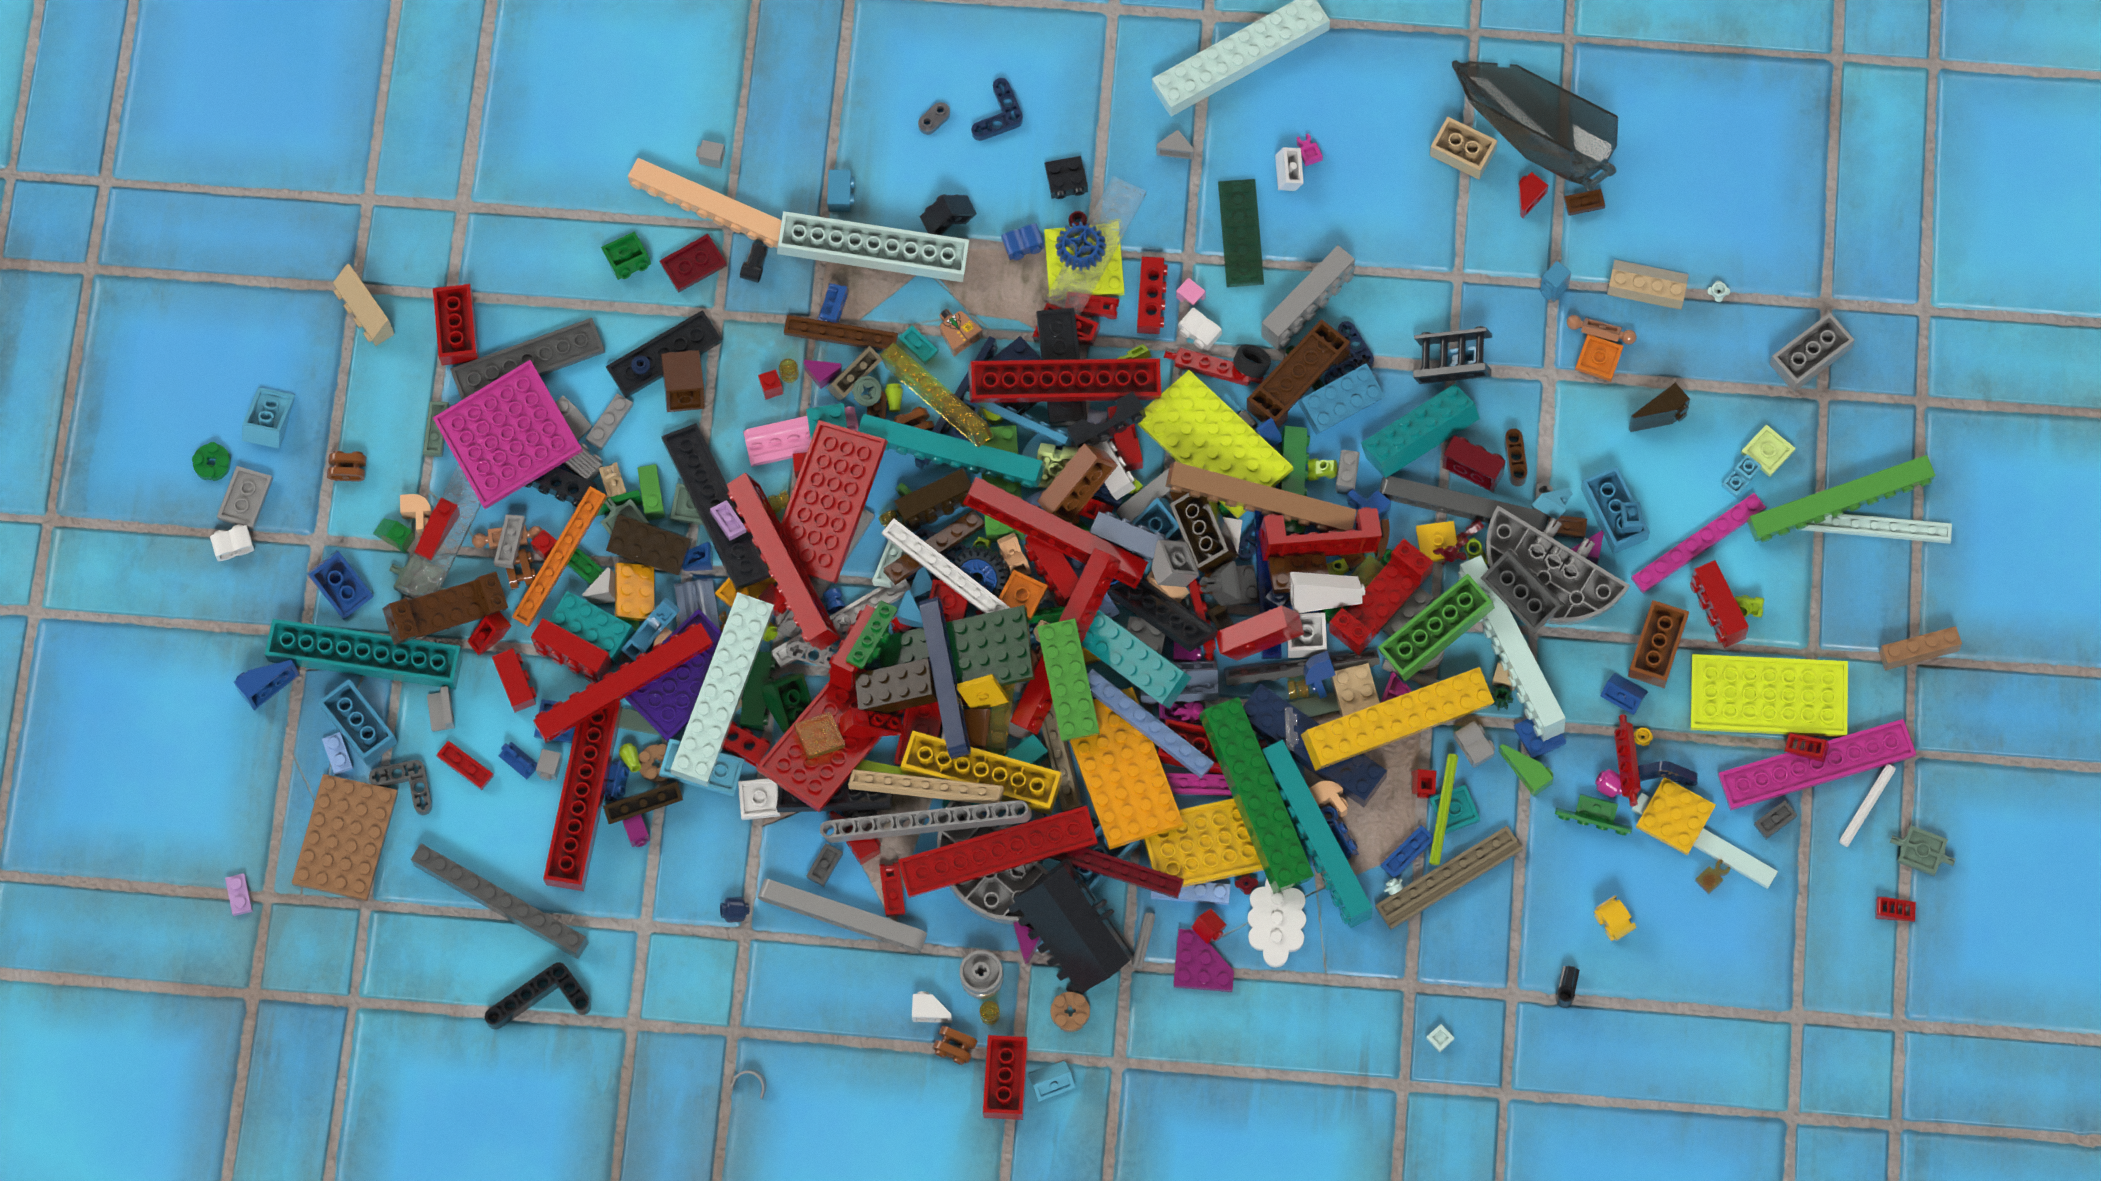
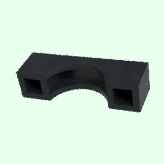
M1133 391L1116 400V412L1107 422L1093 424L1081 419L1067 427L1069 437L1077 450L1084 444L1094 446L1100 442H1105L1110 436L1125 431L1127 427L1140 423L1146 417L1145 410Z

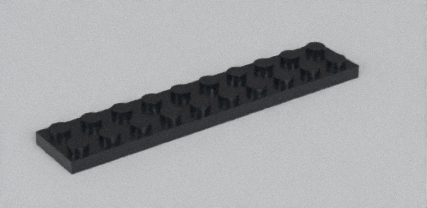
M697 423L661 436L662 442L735 590L737 591L771 578L767 564L760 557L761 552L752 541L753 536L751 532L749 533L746 529V533L729 541L710 513V508L727 500L743 525L745 522L744 518L736 511V502H733L727 493L729 489Z

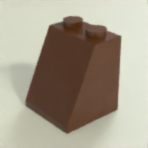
M699 350L661 354L667 412L704 409V384Z
M963 709L970 747L988 752L992 725L991 709ZM942 729V734L939 735V738L945 740L944 730Z

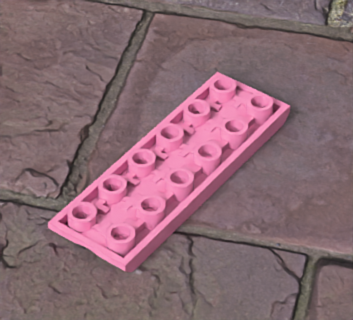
M851 406L845 407L847 428L858 431L859 426L855 408ZM807 416L743 431L751 467L793 458L795 453L807 452L811 442Z

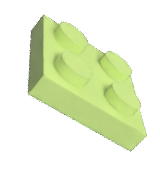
M1765 425L1741 451V454L1743 456L1748 454L1762 466L1760 470L1771 477L1793 454L1796 448L1768 425Z

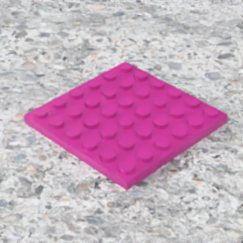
M531 360L433 417L484 509L583 452Z

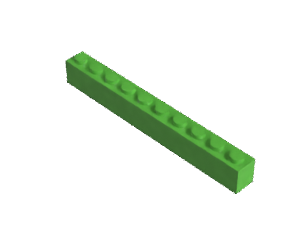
M1925 455L1750 516L1747 523L1755 542L1760 540L1761 542L1771 540L1774 535L1779 534V536L1790 533L1791 529L1797 528V530H1801L1813 521L1815 524L1821 523L1829 515L1835 518L1842 515L1843 511L1849 509L1850 512L1858 510L1863 504L1873 505L1879 502L1878 499L1880 498L1890 499L1896 496L1898 492L1903 491V493L1914 490L1915 486H1927L1932 483L1931 481L1936 475L1928 456Z

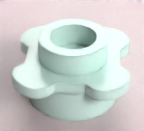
M1716 281L1712 287L1708 288L1707 293L1712 295L1716 302H1721L1723 297L1730 294V289L1722 281Z
M1394 878L1388 881L1384 892L1388 891L1389 895H1393L1403 889L1401 884L1402 878L1398 880Z

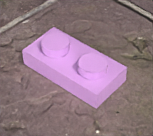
M727 500L710 508V513L729 541L746 533L745 526Z
M245 874L225 878L233 916L253 912Z

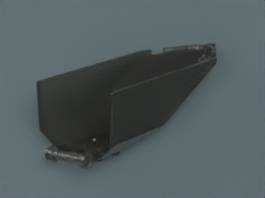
M1457 60L1452 62V67L1466 94L1468 102L1527 160L1570 182L1583 185L1590 192L1605 178L1616 173L1615 166L1609 163L1608 160L1617 147V115L1516 64H1510V68L1498 67V63L1473 61L1460 63ZM1599 170H1604L1593 179H1590V177L1597 173Z

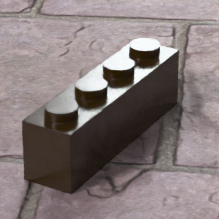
M674 781L602 806L608 824H613L682 801L683 798L678 782Z

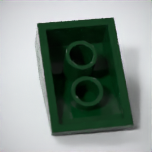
M803 673L788 674L760 686L765 704L784 734L812 702Z

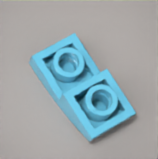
M1747 454L1722 483L1721 487L1737 498L1762 466Z

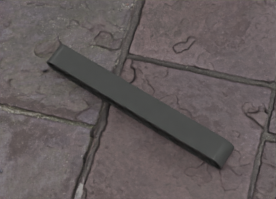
M1383 476L1379 490L1390 501L1472 520L1479 518L1481 522L1489 524L1497 506L1502 507L1541 532H1544L1549 517L1539 510L1392 476L1387 478Z

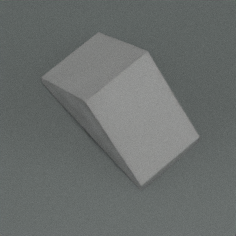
M1177 130L1157 144L1156 155L1193 160L1194 148Z
M608 567L588 587L582 596L593 605L615 602V573Z

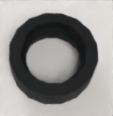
M1245 344L1238 348L1233 364L1242 374L1252 378H1260L1267 373L1271 364V358L1260 347Z

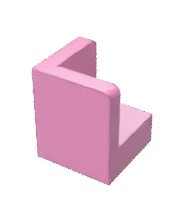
M1188 278L1176 290V298L1181 302L1187 300L1190 304L1195 305L1199 299L1204 300L1206 298V291Z

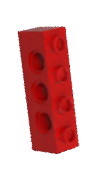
M1142 257L1137 333L1160 334V328H1164V317L1161 316V310H1165L1166 299H1162V293H1166L1167 282H1163V278L1167 276L1168 264H1164V258ZM1151 276H1157V277H1158L1157 280H1151V279H1149V278H1150ZM1151 293H1155L1157 296L1151 298L1148 295ZM1148 311H1155L1156 314H1154V315H1149V314H1147V312H1148Z
M734 721L731 723L722 747L723 750L744 759L745 762L756 768L772 749L767 739L763 737L757 738L749 729L737 727ZM731 735L738 736V738L735 741L729 740V737ZM747 744L755 745L751 750L745 749Z

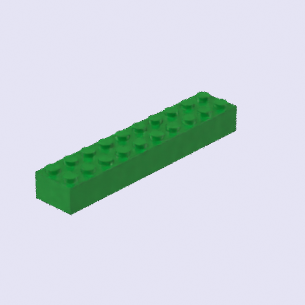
M1237 697L1204 709L1199 715L1273 894L1308 882L1314 877L1313 871L1240 698Z

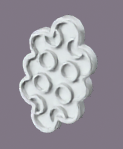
M1266 879L1265 887L1254 889L1250 895V905L1253 909L1248 913L1247 917L1248 924L1252 928L1249 932L1248 940L1252 948L1263 951V958L1266 964L1276 968L1283 966L1287 962L1289 952H1295L1303 946L1304 934L1301 930L1306 925V915L1302 910L1306 900L1303 892L1296 888H1289L1273 894L1268 879Z

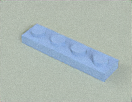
M1206 882L1183 887L1178 899L1151 891V899L1229 905L1230 884Z

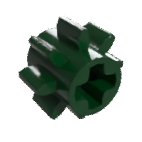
M1504 685L1499 689L1495 686V694L1491 693L1494 700L1491 706L1495 705L1498 711L1503 707L1507 710V703H1513V698L1509 697L1512 694V690L1507 691Z

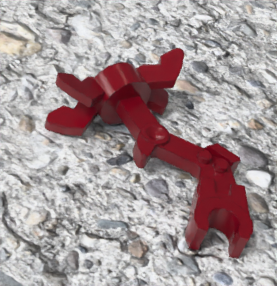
M1479 518L1474 520L1465 528L1464 532L1456 536L1458 541L1454 547L1447 546L1445 549L1441 547L1433 550V553L1436 555L1441 554L1445 558L1441 563L1442 565L1447 561L1454 562L1458 558L1466 560V554L1458 552V550L1469 542L1467 536L1473 535L1485 526Z

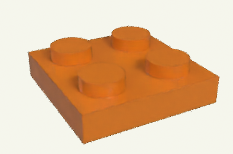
M1587 334L1575 370L1611 382L1624 346Z
M1013 570L998 599L1010 608L1025 605L1028 620H1031L1048 589V585Z

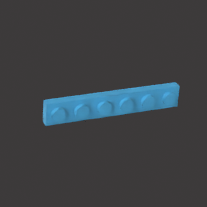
M967 391L964 398L970 401L969 392ZM976 403L991 413L1068 447L1071 442L1066 432L1059 429L1055 432L1050 429V425L1044 422L1038 424L1033 421V417L1026 414L1020 416L1016 414L1017 410L1009 406L1005 409L1000 406V403Z

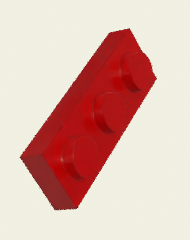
M447 741L436 755L438 759L480 790H483L494 776L492 772L450 741Z

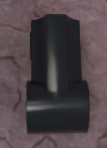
M760 244L752 245L747 261L741 267L740 278L759 283L768 248Z
M1563 966L1556 995V1002L1562 1008L1570 1007L1574 1001L1580 972L1576 967ZM1561 994H1568L1570 999H1563Z

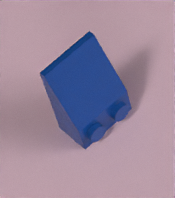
M337 550L306 573L343 620L374 597Z
M292 660L251 669L246 673L243 672L237 676L234 684L240 695L255 711L298 677L299 673Z

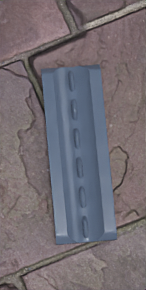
M706 578L674 584L677 605L680 609V624L687 620L697 609H700L721 631L713 579Z

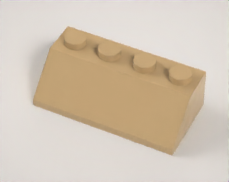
M1615 260L1607 295L1682 310L1689 274Z
M347 264L333 282L335 287L333 292L338 300L342 299L345 304L343 306L347 313L354 315L353 321L357 327L364 329L363 335L368 342L372 341L376 347L394 335L389 319L350 264Z

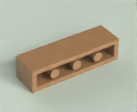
M1955 626L1882 645L1879 655L1886 671L1958 652L1962 642Z

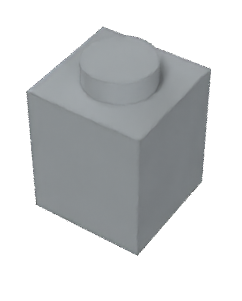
M702 140L701 146H698L696 150L699 164L721 169L726 153L724 144Z
M542 749L536 767V772L540 779L545 781L557 780L563 761L561 753Z

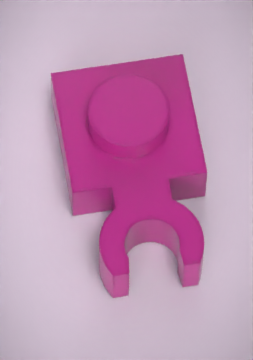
M1306 134V141H1302L1300 137H1297V145L1301 148V158L1305 166L1323 161V156L1317 143L1311 144V136L1309 134Z
M1193 701L1177 709L1174 716L1180 715L1182 717L1179 722L1186 723L1189 720L1193 724L1201 721L1199 715L1204 710V707L1200 701Z

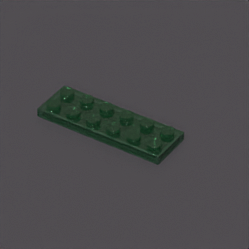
M1255 179L1218 181L1226 287L1264 285Z

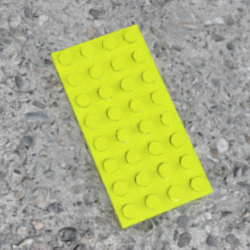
M1190 370L1167 388L1159 399H1155L1144 408L1146 417L1137 424L1178 463L1269 487L1276 486L1294 470L1293 466ZM1219 501L1237 519L1246 512L1242 506L1230 507L1226 506L1225 502Z
M1692 654L1690 730L1786 735L1794 733L1829 737H1843L1847 735L1848 661Z

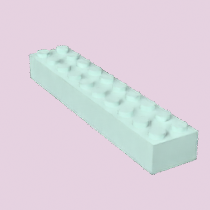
M1294 0L1152 78V89L1172 117L1327 32L1330 29V20L1317 0Z
M783 211L777 254L963 282L969 240Z
M1480 555L1460 564L1459 580L1466 574H1469L1493 602L1495 608L1479 621L1484 626V635L1487 639L1490 638L1492 650L1495 655H1499L1501 659L1499 662L1503 670H1508L1510 675L1508 680L1511 687L1516 688L1518 701L1520 704L1523 703L1525 705V714L1529 720L1532 719L1536 735L1541 736L1543 741L1564 733L1566 718L1508 606L1480 578L1488 570Z
M737 592L672 764L671 775L708 787L774 611L773 604Z

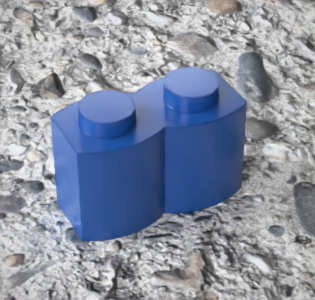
M1037 223L1001 235L1009 260H1020L1026 254H1037L1045 248Z

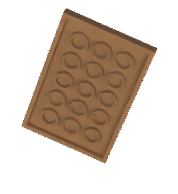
M323 774L292 879V885L368 901L398 796V790Z

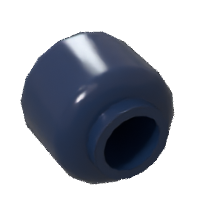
M727 897L723 903H720L721 918H724L727 923L742 922L745 920L746 915H749V903H745L742 897Z

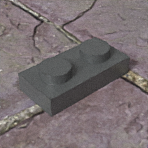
M1783 801L1757 820L1754 826L1767 840L1794 820L1797 814L1786 801Z
M826 843L806 877L824 887L840 861L843 852Z

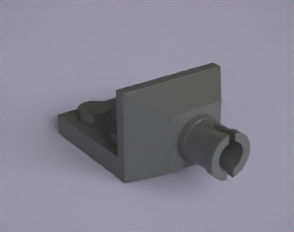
M1235 561L1215 568L1210 577H1203L1200 580V585H1207V587H1200L1201 591L1213 592V596L1220 606L1260 603L1254 565L1236 566Z

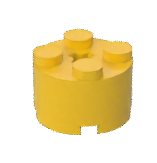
M1616 895L1595 908L1594 917L1600 926L1604 924L1605 933L1610 941H1617L1637 928L1635 923L1630 922L1631 915L1619 899L1617 900Z

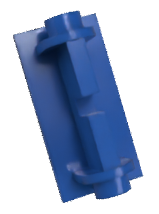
M505 743L501 747L503 751L498 756L526 780L536 771L538 763L514 743Z
M621 760L610 765L608 779L614 780V782H607L604 793L606 800L613 801V798L616 800L623 799L626 793L625 787L630 771L629 767Z
M1333 820L1335 825L1330 824L1329 827L1336 840L1341 842L1339 846L1346 859L1349 860L1351 858L1350 854L1359 855L1356 842L1352 838L1350 839L1347 834L1349 831L1347 826L1341 821Z

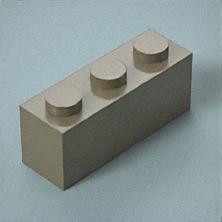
M871 346L867 347L826 388L838 401L842 400L853 390V384L858 378L867 376L883 359Z

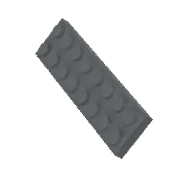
M589 318L453 367L450 370L461 400L529 360L532 361L537 372L542 376L603 354L605 350L593 319Z

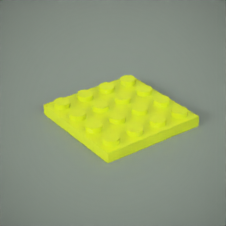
M1119 224L1095 225L1097 231L1101 230L1102 236L1105 237L1106 249L1104 250L1105 256H1101L1102 261H1096V267L1090 265L1089 271L1086 267H1083L1082 271H1079V267H1076L1073 271L1072 265L1066 267L1065 262H1060L1055 245L1058 243L1057 237H1061L1060 232L1065 231V228L1044 229L1050 301L1066 300L1067 292L1103 297L1124 295ZM1087 237V241L1092 243V245L1096 246V243L1091 238ZM1066 247V250L1071 255L1075 256V252L1070 250L1069 247Z

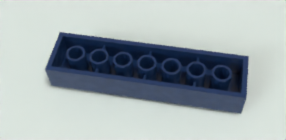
M1262 684L1257 687L1243 706L1252 729L1259 736L1272 745L1283 740L1294 760L1323 780L1339 784L1343 788V793L1362 807L1366 806L1387 778V770L1364 754L1315 771L1301 734L1320 724Z

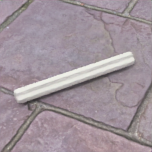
M1886 764L1840 838L1839 843L1841 845L1849 846L1896 770L1894 766Z

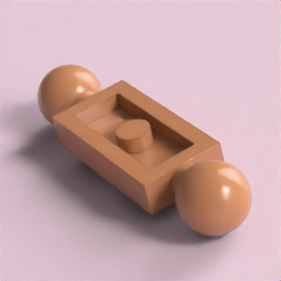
M1571 315L1567 319V326L1570 329L1577 330L1582 328L1581 332L1586 335L1598 336L1610 342H1618L1619 339H1622L1625 344L1631 345L1637 339L1636 333L1633 330L1622 332V327L1588 318L1582 321L1577 315Z
M524 525L519 546L528 545L527 538L533 540L543 529L540 526H533L527 531L526 525ZM503 527L488 529V536L482 533L475 534L472 537V544L476 548H483L489 543L490 550L497 549Z

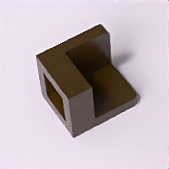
M1219 604L1207 611V619L1210 620L1212 627L1218 631L1234 625L1227 614L1226 606H1220Z

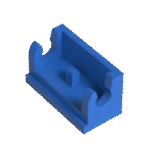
M829 284L817 320L839 323L848 296L847 286Z

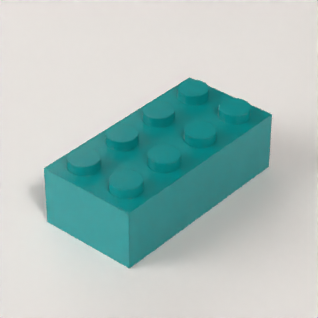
M566 591L548 620L608 652L614 664L618 662L623 654L622 647L635 632L632 625L569 591Z

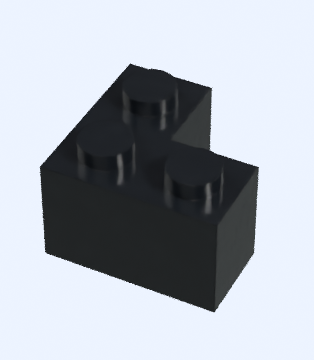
M943 194L937 197V201L925 209L920 218L928 234L942 235L953 224L968 223L977 213L968 195Z

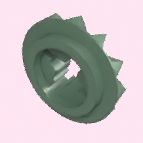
M863 376L858 378L853 384L852 393L854 400L859 405L872 406L880 399L881 386L875 378ZM863 386L865 388L871 387L868 391L869 396L867 394L861 395L864 391Z

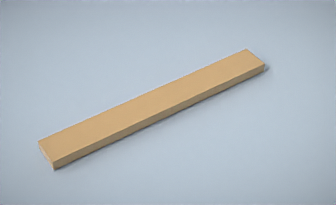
M854 769L848 784L849 789L980 804L999 803L1004 792V787L998 785Z

